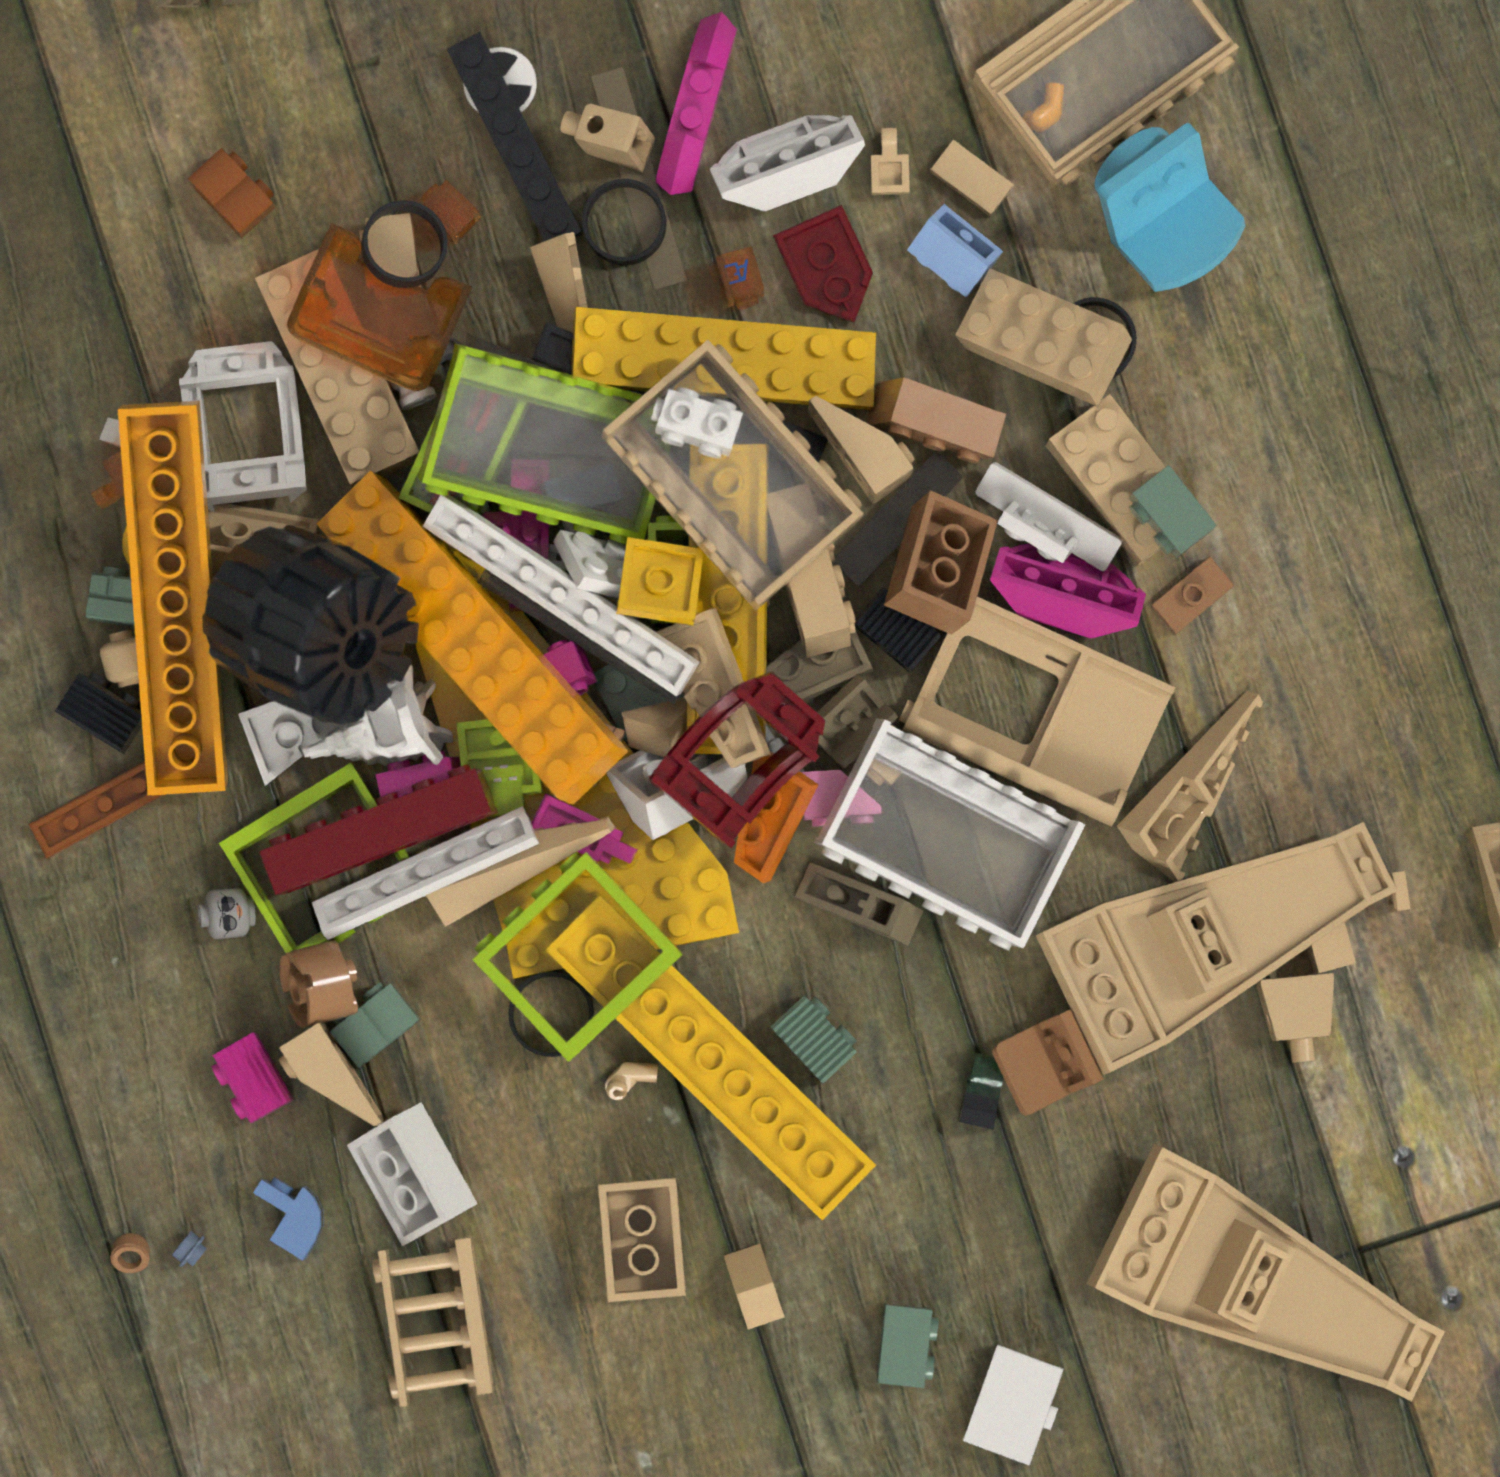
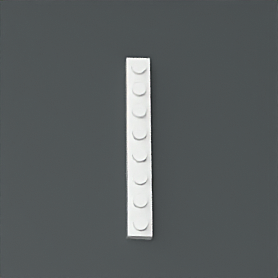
M449 494L447 496L440 495L422 526L675 696L682 693L700 661L634 617L616 614L617 606L598 593L577 589L568 573Z

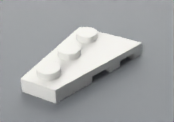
M274 701L238 714L265 786L304 755L302 748L322 741L329 734V731L334 730L335 727L340 725L335 722H320Z

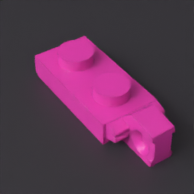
M545 794L531 824L533 829L542 827L548 829L564 826L567 823L577 822L579 824L600 819L549 794ZM614 826L615 828L611 833L578 852L583 855L587 852L598 862L601 860L609 864L612 856L630 864L638 849L621 842L620 839L624 832L616 829V826Z

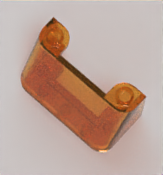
M331 223L287 320L289 332L293 337L403 388L412 391L426 389L448 346L472 287L449 277L435 279L429 290L419 286L398 288L387 285L378 280L369 271L364 261L358 259L362 250L358 237L352 232Z

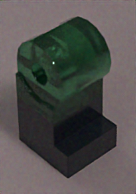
M975 1053L957 1122L994 1130L996 1111L1003 1082V1075L994 1057Z

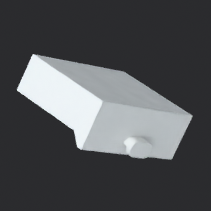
M998 1344L963 1441L1030 1465L1043 1428L1051 1430L1058 1408L1051 1405L1064 1368Z

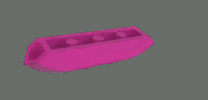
M723 12L700 20L689 54L655 180L670 195L692 192L737 32V28Z

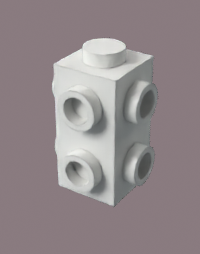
M677 387L676 391L668 389L665 400L657 398L651 420L658 422L655 433L662 435V441L682 447L684 443L699 447V453L711 458L720 459L721 454L729 457L743 413L736 411L737 406L728 401L714 399V402L711 403L699 399V393L691 389Z

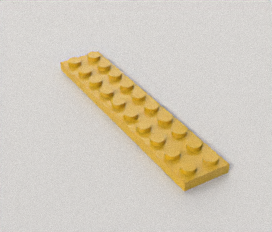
M600 894L546 949L603 1007L660 955ZM673 965L615 1018L821 1220L876 1166L843 1131Z

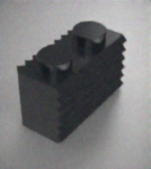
M882 587L855 618V628L907 672L911 673L939 641L941 635L936 632L937 628L885 606L884 602L888 590Z
M94 672L90 674L89 678L79 673L60 701L55 712L120 753L125 754L142 727L140 701L126 692L120 698L108 691L112 683Z

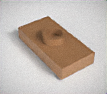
M1209 557L1154 602L1151 607L1176 635L1235 585L1216 562Z

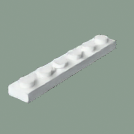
M522 806L312 902L321 931L326 939L329 940L538 845L539 842L529 816Z

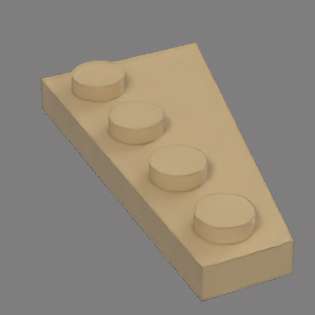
M716 608L697 614L693 626L676 623L656 632L700 661L683 689L685 700L691 709L697 711L699 716L732 688L744 682ZM746 704L731 714L710 735L731 768L739 767L771 754L756 713Z

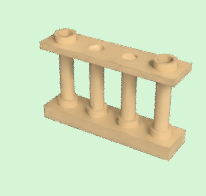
M473 1236L456 1239V1247L449 1248V1252L390 1261L389 1249L378 1251L379 1259L372 1261L375 1282H382L393 1355L395 1375L389 1376L390 1392L392 1399L399 1398L400 1407L410 1404L409 1392L468 1384L469 1387L476 1386L477 1395L493 1393L495 1390ZM452 1268V1271L459 1270L461 1286H456L455 1291L403 1299L395 1298L392 1276ZM457 1306L458 1310L465 1309L467 1324L460 1325L459 1330L401 1338L398 1315ZM458 1345L471 1349L472 1363L466 1364V1368L410 1377L406 1376L403 1355L405 1353Z

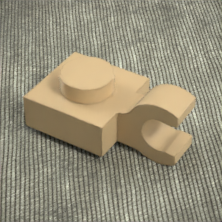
M881 128V155L870 156L871 195L910 193L909 154H897V128Z

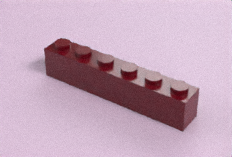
M469 764L448 771L449 778L435 783L433 778L418 782L411 786L412 793L401 797L398 796L397 792L377 798L375 800L377 806L363 811L362 806H357L341 812V820L327 825L326 820H321L305 826V834L291 838L290 833L269 840L270 847L259 852L275 895H286L497 814L498 811L483 770L477 768L470 769Z

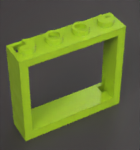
M352 763L337 770L219 843L285 953L335 940L339 944L354 935L356 931L353 928L329 940L326 939L321 931L297 945L241 852L350 785L354 787L367 810L377 806L375 798ZM406 849L394 853L399 862L410 858ZM386 914L369 921L368 923L371 924L379 920Z
M587 852L581 857L577 853L569 857L559 867L563 874L553 884L548 879L545 880L531 894L535 901L525 910L520 906L513 910L502 921L507 927L497 937L489 933L474 948L479 954L472 959L568 1062L683 955ZM587 870L663 952L567 1042L490 959L580 874Z

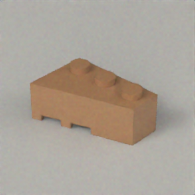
M902 377L877 383L874 393V407L869 410L866 423L893 436L921 442L923 446L943 452L948 450L955 452L958 459L978 464L979 460L994 458L1006 414Z

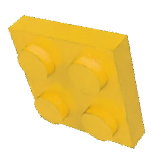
M627 537L616 614L693 626L704 552L700 548Z

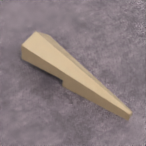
M571 232L534 245L530 249L556 326L573 333L574 309L576 307L587 308L575 234ZM589 419L594 434L603 432V429L608 426L607 423Z
M1246 691L1117 825L1132 850L1175 882L1181 881L1184 878L1185 873L1181 871L1182 865L1188 852L1196 851L1200 841L1195 839L1202 821L1205 817L1212 816L1235 764L1230 760L1238 742H1245L1249 735L1245 727L1254 708H1261L1263 704L1261 697L1257 693Z
M604 817L597 821L579 824L573 822L548 829L543 827L536 828L534 832L539 842L538 845L426 896L446 927L606 836L615 827L609 817ZM430 846L421 848L417 854L430 849Z

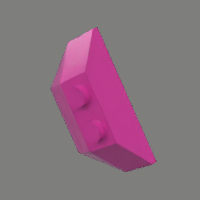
M1030 543L1012 548H999L990 581L1017 615L1091 639L1137 627L1146 593L1140 588H1136L1131 580L1113 564H1109L1105 571H1101L1073 553L1063 563L1058 560L1051 561L1040 555L1037 548Z

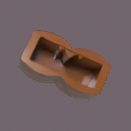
M220 148L188 178V181L193 189L242 239L275 209L273 202L270 200L274 193L260 178L254 182L246 175L245 171L248 169V166L234 151L228 155Z

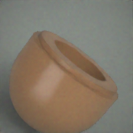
M136 1233L121 1235L112 1245L110 1256L112 1265L124 1273H137L144 1270L150 1259L148 1242ZM125 1251H133L140 1255V1259L135 1263H127L120 1254Z

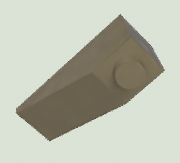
M811 862L795 895V898L907 946L923 913V910L904 899Z

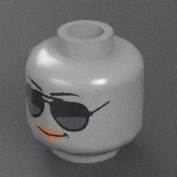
M239 887L210 890L205 897V904L198 905L200 928L207 927L208 933L213 939L244 937L248 933L249 928L255 926L256 923L254 900L251 896H247L245 891Z

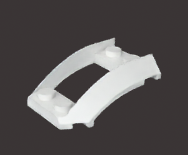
M272 341L196 350L188 363L189 368L183 378L179 379L182 402L200 401L208 510L215 512L214 505L283 496H289L290 503L307 490L300 413L293 365L286 361L281 351ZM276 382L284 455L211 464L202 390Z

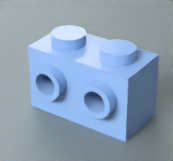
M945 204L928 219L907 249L917 258L920 264L930 268L945 280L950 288L960 292L965 297L982 282L989 268L993 267L1003 253L999 247Z

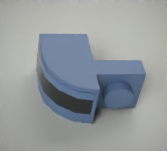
M276 1177L271 1182L262 1179L253 1193L286 1213L270 1241L302 1261L306 1260L319 1240L324 1227V1210L318 1196L307 1186H304L295 1198L291 1195L294 1188Z

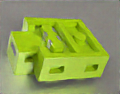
M488 719L456 723L461 766L469 764L470 769L477 768L483 770L498 811L497 814L486 818H498L522 806L526 810L524 795L543 793L542 780Z

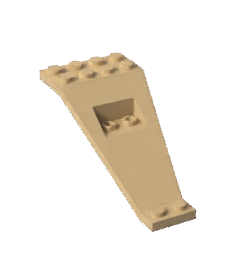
M1364 822L1332 837L1103 903L1036 935V938L1102 1075H1105L1172 1042L1364 908L1397 892V889ZM1191 919L1196 921L1197 929L1193 927ZM1208 954L1213 956L1214 964L1210 962Z
M1153 1144L1086 1283L1150 1316L1377 1385L1409 1401L1413 1400L1445 1331L1412 1314L1217 1175L1156 1144Z

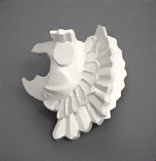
M410 665L402 682L392 680L386 684L391 690L392 695L382 706L374 712L364 708V717L362 719L341 724L335 727L334 730L329 731L324 740L302 748L304 757L310 756L311 759L336 754L337 757H344L351 761L362 760L368 765L380 763L386 766L390 762L403 761L409 758L417 761L420 756L426 755L433 764L437 765L443 759V755L440 752L443 743L453 742V735L450 730L435 726L433 722L423 715L426 701L436 688L435 682L432 679L425 684L417 681L413 687V666Z

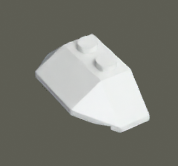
M806 115L737 141L722 156L719 163H715L710 168V172L722 199L762 211H768L837 185L865 146V142L852 115H843L841 118L830 115Z

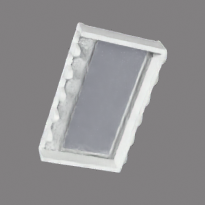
M876 719L872 726L873 729L819 836L814 841V843L824 847L821 854L842 864L844 858L857 864L855 872L872 881H876L878 876L891 882L888 889L907 899L910 898L912 893L924 899L922 907L940 916H943L945 911L957 916L955 924L976 934L978 928L990 933L991 936L988 941L1009 951L1012 945L1024 949L1085 824L1070 820L1057 813L1054 808L1022 795L1023 792L1003 785L990 778V775L984 771L971 768L956 760L955 756L923 743L921 738L910 733H904L891 726V722L885 719Z

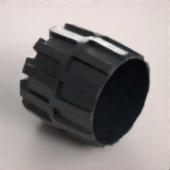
M286 525L282 529L268 526L257 530L253 536L240 545L237 544L226 555V560L210 582L206 593L208 597L205 614L202 616L203 633L206 634L210 646L209 654L216 664L266 698L320 722H335L341 725L358 721L364 717V708L374 712L391 697L392 692L386 684L390 679L399 682L403 681L412 663V659L403 654L406 643H417L419 623L408 621L407 612L414 606H417L412 592L397 585L401 579L399 576L340 542L292 525Z

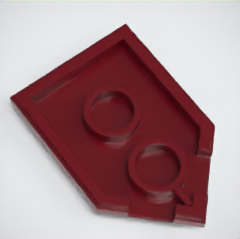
M843 206L835 207L773 235L804 305L855 323L873 271Z

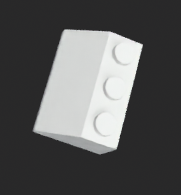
M640 750L617 762L607 772V776L632 821L654 840L694 818L660 789L652 786L648 779L664 757ZM693 754L689 759L695 767L731 798L748 779L745 764L731 768L722 754Z
M422 1102L388 1119L347 1144L349 1151L402 1246L477 1205L469 1186L461 1175L451 1153L446 1148Z

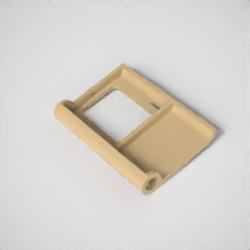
M977 597L971 620L952 635L947 633L916 702L907 701L899 721L905 723L902 731L913 734L928 743L1112 827L1125 801L1127 790L1176 687ZM963 637H973L1047 671L1058 678L1057 688L1031 743L1027 745L1021 744L936 704L935 695Z

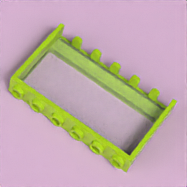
M455 343L421 469L417 477L422 483L426 484L425 490L439 495L447 496L448 491L451 490L462 493V500L484 506L486 500L499 503V509L510 514L521 515L522 511L525 510L537 513L536 519L544 523L558 525L559 520L574 523L572 529L589 535H595L596 530L610 533L609 539L626 544L627 537L644 540L656 498L602 438L603 429L643 395ZM654 404L637 421L669 456L672 445L662 441V435L655 433L658 422L651 420L655 407Z

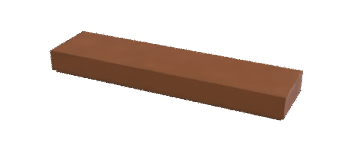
M144 761L28 825L46 858L49 859L164 795L148 796Z

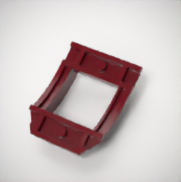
M768 672L736 685L710 706L678 739L648 779L652 786L660 789L706 829V832L729 848H732L736 843L734 839L746 823L751 824L768 801L798 771L811 761L816 762L820 757L817 754L819 735L823 736L825 719L773 673ZM746 704L786 739L788 743L767 759L731 798L695 767L689 759L716 728L737 709Z

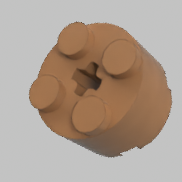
M335 940L293 950L281 957L279 966L283 993L289 991L291 993L294 1003L287 1005L298 1026L301 1028L314 1026L317 1023H325L357 1014L358 1006L352 988V983L357 980L356 968L351 959L344 960L340 947Z

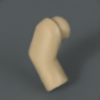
M621 1063L606 1080L605 1090L608 1097L615 1101L622 1100L636 1082L657 1083L658 1064Z

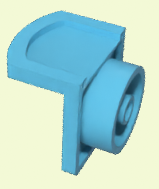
M1190 123L1182 125L1170 135L1161 127H1151L1135 133L1112 151L1097 173L1095 190L1100 198L1111 243L1155 292L1181 287L1211 271L1236 246L1245 228L1244 217L1210 181L1200 134Z

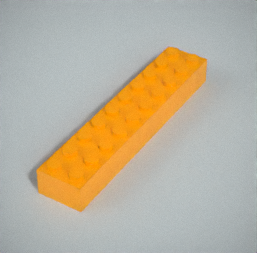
M200 401L121 405L118 409L147 793L149 796L225 791L228 784L220 666L216 664L209 654L210 646L202 628V616L205 614L208 597L206 593L212 580L213 572Z
M370 470L317 525L329 539L356 550L401 578L397 585L412 592L417 606H414L407 612L408 621L419 623L418 640L552 793L559 800L574 805L629 750L443 541L422 527L425 521L408 502L398 498L400 493L386 478Z

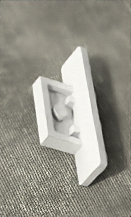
M993 462L989 466L975 492L980 498L1004 511L997 524L1005 528L1004 530L1007 535L1015 540H1025L1037 548L1038 553L1048 560H1058L1063 563L1073 553L1099 570L1105 571L1123 542L1118 535L997 462Z

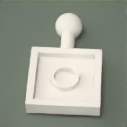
M562 520L566 531L560 530L553 542L576 588L618 598L625 545L613 540L597 539L594 535L572 529L574 523Z

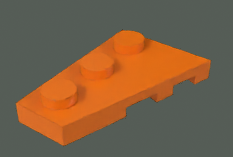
M770 751L771 754L754 760L751 775L774 753ZM800 771L787 781L762 808L751 824L746 823L739 832L734 863L760 882H770L819 784Z

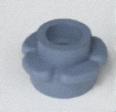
M192 1231L188 1233L172 1254L174 1258L181 1262L178 1266L183 1267L186 1262L193 1266L207 1249L201 1244L205 1239L203 1235L199 1237Z

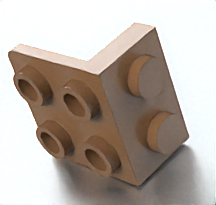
M1071 1009L1045 1019L994 1045L992 1048L993 1056L1018 1109L1025 1116L1033 1114L1071 1093L1092 1086L1104 1079Z

